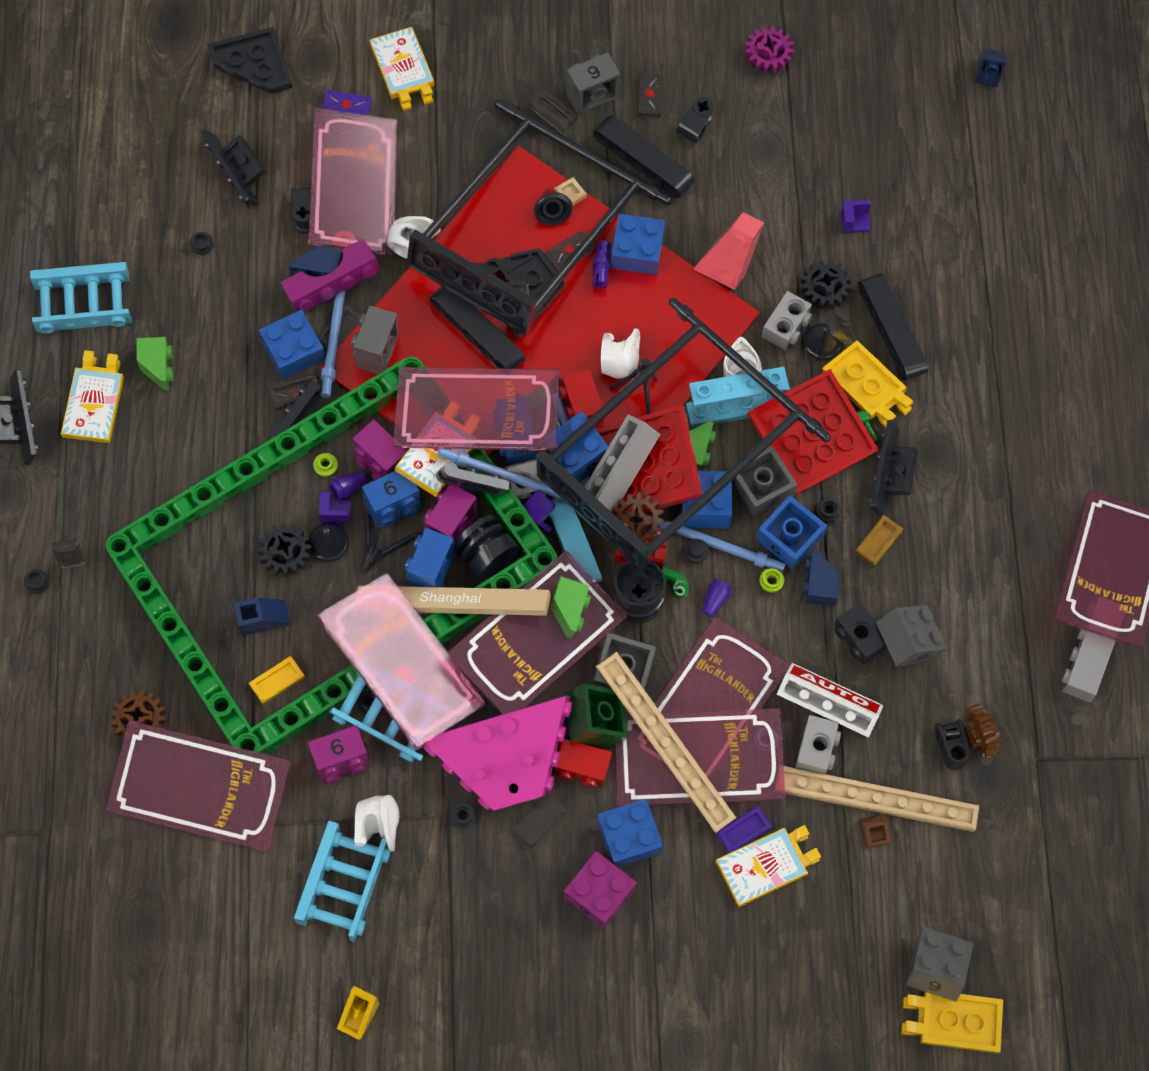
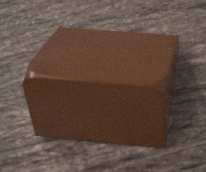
M884 814L859 819L866 848L892 843L888 819Z

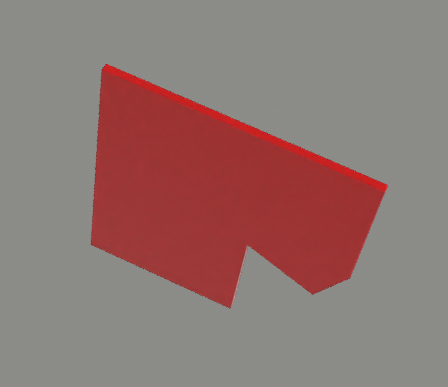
M518 146L434 241L470 262H476L477 264L488 262V259H502L510 257V254L540 248L558 272L573 254L564 253V246L572 244L576 250L578 246H575L576 243L581 244L610 208L585 192L587 194L586 198L573 206L572 214L567 221L556 226L541 224L534 215L536 202L541 198L546 189L554 190V188L568 179ZM618 214L563 279L565 289L531 325V329L526 335L523 334L521 338L517 339L507 324L476 307L522 351L526 358V361L509 376L536 377V382H543L549 388L556 379L562 385L563 376L590 369L602 406L630 382L628 381L611 391L610 387L621 379L601 373V347L605 333L612 334L614 336L613 342L619 343L627 340L635 328L639 329V365L641 360L645 358L649 359L652 363L692 327L688 321L684 322L677 316V312L669 305L671 298H676L683 305L687 304L694 311L693 314L729 346H732L736 339L742 337L759 317L760 312L710 277L693 270L694 266L663 245L661 247L657 275L611 268L608 271L607 287L603 288L602 283V289L595 288L592 285L594 278V268L592 265L593 260L596 259V244L600 241L602 246L603 240L611 243V261ZM564 253L563 256H562V258H561V260H560V262H559V267H558L559 258H560L561 254ZM409 267L375 305L377 308L397 313L399 336L386 369L407 357H416L423 363L431 375L506 376L433 307L429 296L439 289L441 285ZM498 274V275L496 276V277H498L499 279H501V280H503L504 282H506L505 279L502 277L501 274ZM359 324L337 348L334 366L336 376L334 382L347 392L352 391L378 375L377 373L356 368V361L353 358L354 348L351 347L354 334H359L361 329ZM701 333L694 337L655 372L658 376L657 380L650 377L649 390L652 413L681 404L685 407L686 403L692 398L689 383L707 380L723 361L725 354ZM325 362L320 367V372H322V369L325 367ZM409 370L406 374L414 375L417 371ZM433 378L450 403L453 401L461 406L458 413L465 424L472 415L481 419L478 424L479 428L474 433L477 441H499L493 426V411L497 410L496 401L514 398L507 397L508 392L527 397L537 388L545 389L541 385H532V380ZM504 381L512 382L513 386H505L507 383H504ZM643 384L594 428L600 429L624 422L627 415L635 418L646 415ZM506 388H507V389H510V388L513 389V388H514V391H506ZM405 393L391 400V404L376 412L401 431L403 429ZM409 393L406 434H411V438L416 440L429 421L421 411L420 404L415 396ZM370 394L366 397V399L373 400L377 396L374 394ZM442 407L432 409L434 412H441L443 410ZM480 444L488 457L498 448V444Z

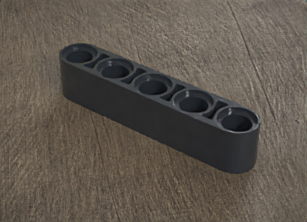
M608 115L593 131V136L600 144L674 198H680L694 183V177L687 169L614 116Z
M880 273L860 280L858 282L860 294L902 379L906 381L927 373L928 365L884 275Z
M443 286L429 296L433 307L504 375L509 376L526 361L522 351L473 304Z

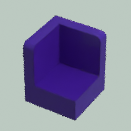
M870 200L843 201L840 211L843 233L870 231Z
M538 489L523 506L536 524L548 532L552 530L545 519L555 509L556 503Z
M320 492L319 517L321 524L326 522L350 524L351 501L331 499L330 492Z

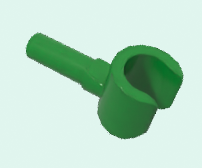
M856 412L873 441H877L878 437L871 427L868 412Z

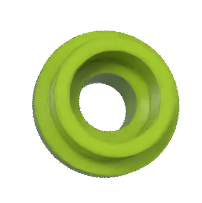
M323 453L315 458L313 466L318 475L329 477L337 471L338 462L332 454ZM325 461L330 463L327 467H323L321 464Z
M769 568L761 573L759 582L765 591L774 593L783 587L784 576L779 570ZM773 578L776 583L769 584L767 580Z

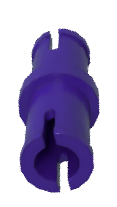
M604 240L602 241V246L600 241L596 244V259L593 260L592 265L594 268L592 285L598 289H602V283L603 288L607 287L608 271L611 269V243Z

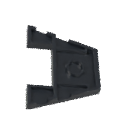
M540 248L510 254V257L502 259H488V262L477 264L474 262L475 265L494 276L501 274L509 285L533 299L538 296L557 273ZM563 280L534 314L532 324L565 289ZM508 325L517 339L522 337V333Z

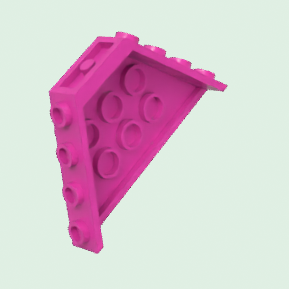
M564 696L421 739L425 743L423 748L431 756L435 757L437 755L443 761L441 765L451 775L456 773L462 779L459 782L462 787L470 793L473 790L480 797L477 801L486 810L490 808L493 811L544 797L547 792H551L554 777H551L553 767H557L560 752H557L559 742H563L566 727H563L565 717L570 715L572 702H569L570 696ZM513 783L517 784L519 788L515 794L509 790L510 785Z

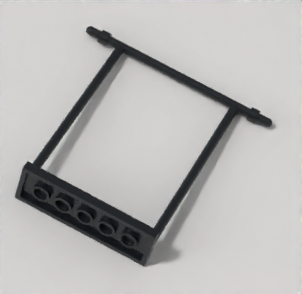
M496 100L494 105L497 109L504 112L508 118L516 119L521 123L423 233L416 229L413 231L409 239L406 265L526 335L531 329L534 314L638 189L646 193V197L653 201L658 200L665 205H670L672 198L661 192L659 187L645 183L520 111L519 107L513 104L509 105L502 100ZM529 127L630 184L535 299L431 239Z
M671 298L669 305L677 312V316L684 322L688 321L692 327L550 454L542 449L536 455L537 476L641 573L648 567L650 555L797 420L805 425V429L811 435L815 434L823 442L831 440V435L821 427L822 423L815 417L811 418L695 316L693 314L694 311L687 304L683 305L676 298ZM701 333L784 406L790 414L646 545L566 471L557 460L694 337Z

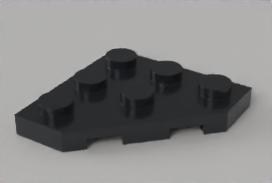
M274 27L207 44L214 68L270 94L293 88Z

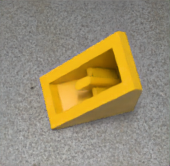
M353 986L337 1029L361 1040L379 1006L378 998Z

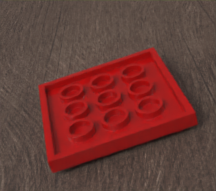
M831 369L784 393L811 418L815 417L822 423L821 427L831 435L829 442H823L815 434L811 435L805 429V425L797 420L770 445L773 446L797 483L795 496L879 451ZM775 398L747 413L761 439L790 414Z
M681 404L637 417V419L644 421L660 433V436L622 499L628 501V494H632L635 499L637 493H642L643 499L647 495H651V503L659 501L660 504L657 509H662L699 498L703 491L684 405ZM623 422L596 429L608 447ZM633 505L626 509L625 515L632 511ZM646 506L647 513L651 512V509Z

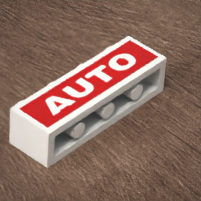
M794 663L790 665L777 692V695L834 722H838L868 738L884 706Z

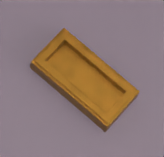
M883 515L856 549L855 554L875 567L902 533L903 528Z

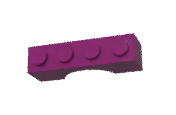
M365 238L343 249V259L340 265L330 274L313 277L301 271L282 281L281 284L296 312L300 310L306 312L314 306L330 300L338 293L352 288L359 282L373 277L382 270Z

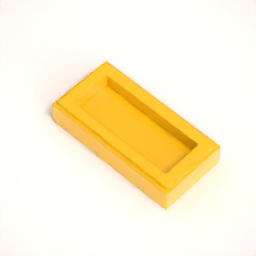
M289 656L249 682V686L262 705L303 680L305 675L293 658Z

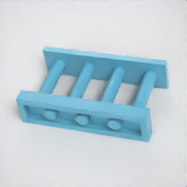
M126 262L30 271L31 282L35 290H40L41 317L32 318L36 332L52 333L56 330L109 325L121 327L132 323L129 310L122 308L121 283L130 281ZM99 284H112L113 310L99 311L97 288ZM87 285L89 312L75 314L74 287ZM63 287L65 315L51 316L50 290Z
M784 367L759 371L780 391H789L790 388ZM746 373L689 383L693 402L686 403L690 428L699 427L708 421L714 422L713 424L747 419L749 418L747 415L748 411L773 399V397Z
M359 658V661L372 678L380 682L379 687L386 696L389 693L392 694L394 690L402 694L401 699L403 701L397 711L403 719L411 705L414 706L416 702L425 707L423 709L425 713L416 728L421 733L428 729L434 717H437L438 714L441 716L446 714L450 706ZM356 662L353 668L358 670L356 674L358 677L341 709H330L329 713L334 715L332 720L343 726H346L347 723L353 726L357 725L358 729L401 751L400 757L410 762H413L414 759L421 761L423 756L415 752L423 738L418 733L411 737L407 747L393 740L402 724L396 714L384 735L371 728L385 702V699L379 692L362 723L348 716L366 682H370Z
M328 821L294 920L297 924L306 926L308 920L312 921L314 918L350 930L348 935L350 941L355 942L357 935L362 936L366 924V921L363 920L382 863H387L391 852L386 838L383 837L379 847L368 843L364 846H355L354 839L342 836L343 833L340 832L338 823ZM342 846L374 856L375 860L371 871L334 860V857L331 856L334 847ZM334 870L367 881L363 895L325 884V881H323L325 871ZM324 894L359 905L354 920L317 909V906L314 905L316 896Z

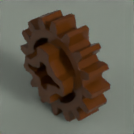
M637 493L635 499L632 494H628V501L620 499L619 502L622 506L613 508L618 513L616 517L621 522L626 523L631 528V531L648 545L649 538L653 540L656 537V532L661 533L663 531L659 525L660 523H666V520L660 519V515L665 511L657 509L660 504L659 501L651 503V495H647L643 499V494ZM633 505L632 511L625 515L626 509ZM646 506L651 509L653 516L647 513ZM638 515L643 518V522L639 524L634 522V517H638ZM649 525H653L651 530L647 534L643 535L644 530Z
M132 690L130 691L129 698L121 695L123 701L121 704L114 703L117 711L110 713L111 717L115 719L111 721V725L113 728H117L115 730L117 736L123 735L122 739L125 743L132 739L133 734L139 736L140 729L153 733L156 731L163 732L160 724L166 723L167 720L161 715H164L166 710L164 707H160L162 702L159 698L154 700L155 696L152 692L145 696L144 690H140L139 695H135ZM146 704L150 705L155 713L147 711ZM139 714L143 715V717H139L138 721H135L134 718H138ZM122 722L130 724L131 731L127 730ZM143 734L142 742L146 745L148 737H151L153 740H156V737Z
M977 703L966 707V715L964 717L967 722L964 723V728L972 748L977 747V751L979 754L981 753L982 758L987 759L999 753V743L997 740L1000 739V733L997 730L993 716L991 714L987 715L986 709L982 708L981 704Z

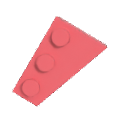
M742 213L703 255L693 270L735 290L746 275L764 222L746 213Z

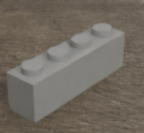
M627 415L585 486L612 513L615 512L613 508L618 507L619 500L624 497L659 438L660 433L644 421L631 415Z
M1099 597L1095 604H1089L1085 617L1120 628L1126 611L1123 610L1124 607H1122V610H1119L1121 609L1119 608L1121 607L1120 605ZM1088 621L1086 626H1081L1077 639L1081 640L1078 647L1074 646L1069 658L1070 661H1073L1071 669L1066 668L1061 680L1062 683H1065L1062 692L1091 703L1097 694L1119 631L1111 630Z

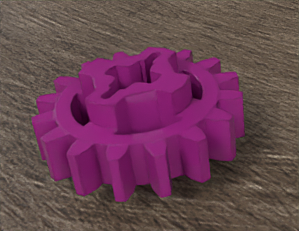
M763 26L762 32L755 29L754 35H749L745 43V58H749V65L756 64V71L763 68L764 74H767L768 69H771L773 74L776 73L777 68L783 71L785 64L790 65L794 54V43L789 41L790 35L783 36V30L780 29L776 32L774 26L770 30Z

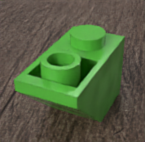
M166 337L137 338V362L140 370L164 391L169 390V382L173 381V369L169 367V360H173L172 345L168 346Z
M711 421L690 431L698 471H702L703 466L708 467L711 453L707 452L708 445L713 446L716 432L712 431L714 422Z
M560 577L553 593L550 608L566 637L572 638L575 632L581 631L584 618L580 616L582 610L587 609L591 595L587 594L588 585Z

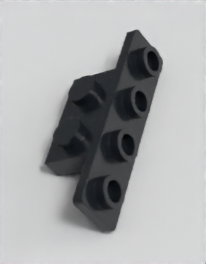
M204 129L201 134L205 138L203 141L205 146L216 155V163L222 169H225L228 174L226 178L233 186H236L239 191L237 195L240 200L245 204L259 205V201L249 186L266 171L245 139L238 135L227 146L223 147L215 134Z
M15 369L10 377L12 396H0V444H21L24 464L30 465L38 454V446L33 440L34 423L29 417L30 401L26 399L25 395L26 379L22 377L21 369Z
M887 420L886 428L882 431L883 444L882 449L878 452L879 465L878 470L874 473L875 485L873 493L870 494L869 498L870 507L878 516H883L887 495H910L918 455L915 447H896L899 428L893 420Z

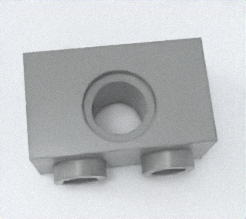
M809 715L795 766L796 769L826 774L827 769L832 770L835 755L831 754L833 746L838 747L841 732L837 731L838 722ZM821 742L826 749L818 751L814 748L813 743Z

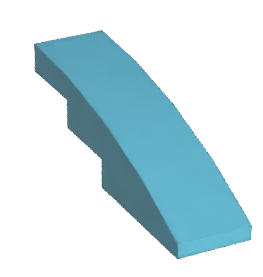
M553 498L552 500L556 505L549 517L567 564H570L589 585L602 581L595 558L575 511L564 500ZM572 572L575 581L582 583L578 579V577Z

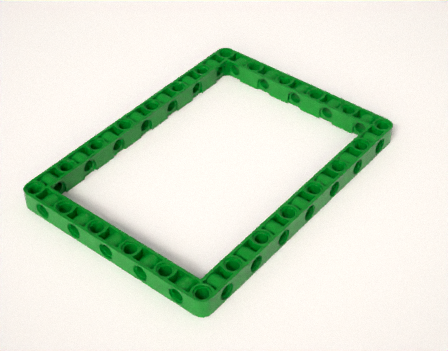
M407 357L112 534L106 542V549L114 564L237 754L262 759L330 716L331 713L329 711L331 708L341 709L358 677L356 675L358 670L353 668L355 663L251 728L141 558L140 552L155 543L160 544L183 530V526L198 517L200 519L226 504V500L239 492H246L267 479V476L282 466L284 468L307 455L308 451L322 442L330 441L350 429L349 426L363 417L368 418L391 404V400L406 392V380H412V375L406 374L409 370H416L417 373L414 375H431L423 363L416 357ZM416 378L415 384L410 383L409 393L415 396L420 404L421 411L429 422L436 413L440 416L444 415L451 403L433 378ZM370 394H374L377 396L373 400L366 399V397ZM435 407L443 408L441 412L432 411ZM458 414L454 421L465 427L466 424ZM328 419L336 420L335 423L331 425L325 424V421H327ZM287 444L294 445V447L290 450L283 449V447ZM475 444L468 453L471 458L494 465L480 444ZM245 469L253 470L249 475H242ZM478 471L479 474L489 475V474H487V473ZM510 486L508 491L500 497L479 492L487 505L492 506L499 516V521L505 531L518 543L526 556L475 588L497 589L499 585L507 584L510 587L509 589H531L557 566L555 550ZM204 494L211 495L208 500H199ZM163 519L169 520L165 526H157L159 521ZM514 520H522L524 522L521 526H514L511 523ZM118 546H126L122 552H115ZM542 558H548L551 561V563L548 565H541L539 563V560ZM142 585H151L149 590L145 592L140 591ZM433 613L419 622L417 626L436 649L490 614H468L464 618H459L455 615L456 613ZM170 623H175V624H177V626H176V628H175L174 630H172V631H166V630H165V628H166V626H167L168 624H170ZM413 626L362 659L372 665L382 663L384 665L382 670L393 675L396 669L401 666L406 668L430 653L432 649L426 642L423 644H415L413 642L416 637L421 636ZM195 663H201V664H202V667H201L200 670H198V671H191V670H190V668H191V666H192L193 664H195ZM371 681L366 682L360 695L375 687ZM334 689L341 691V695L337 698H330L328 696ZM219 704H228V708L225 711H216ZM295 716L298 718L295 725L286 724V720L289 717ZM246 744L255 745L254 750L250 753L242 751ZM241 759L245 763H254L253 761Z

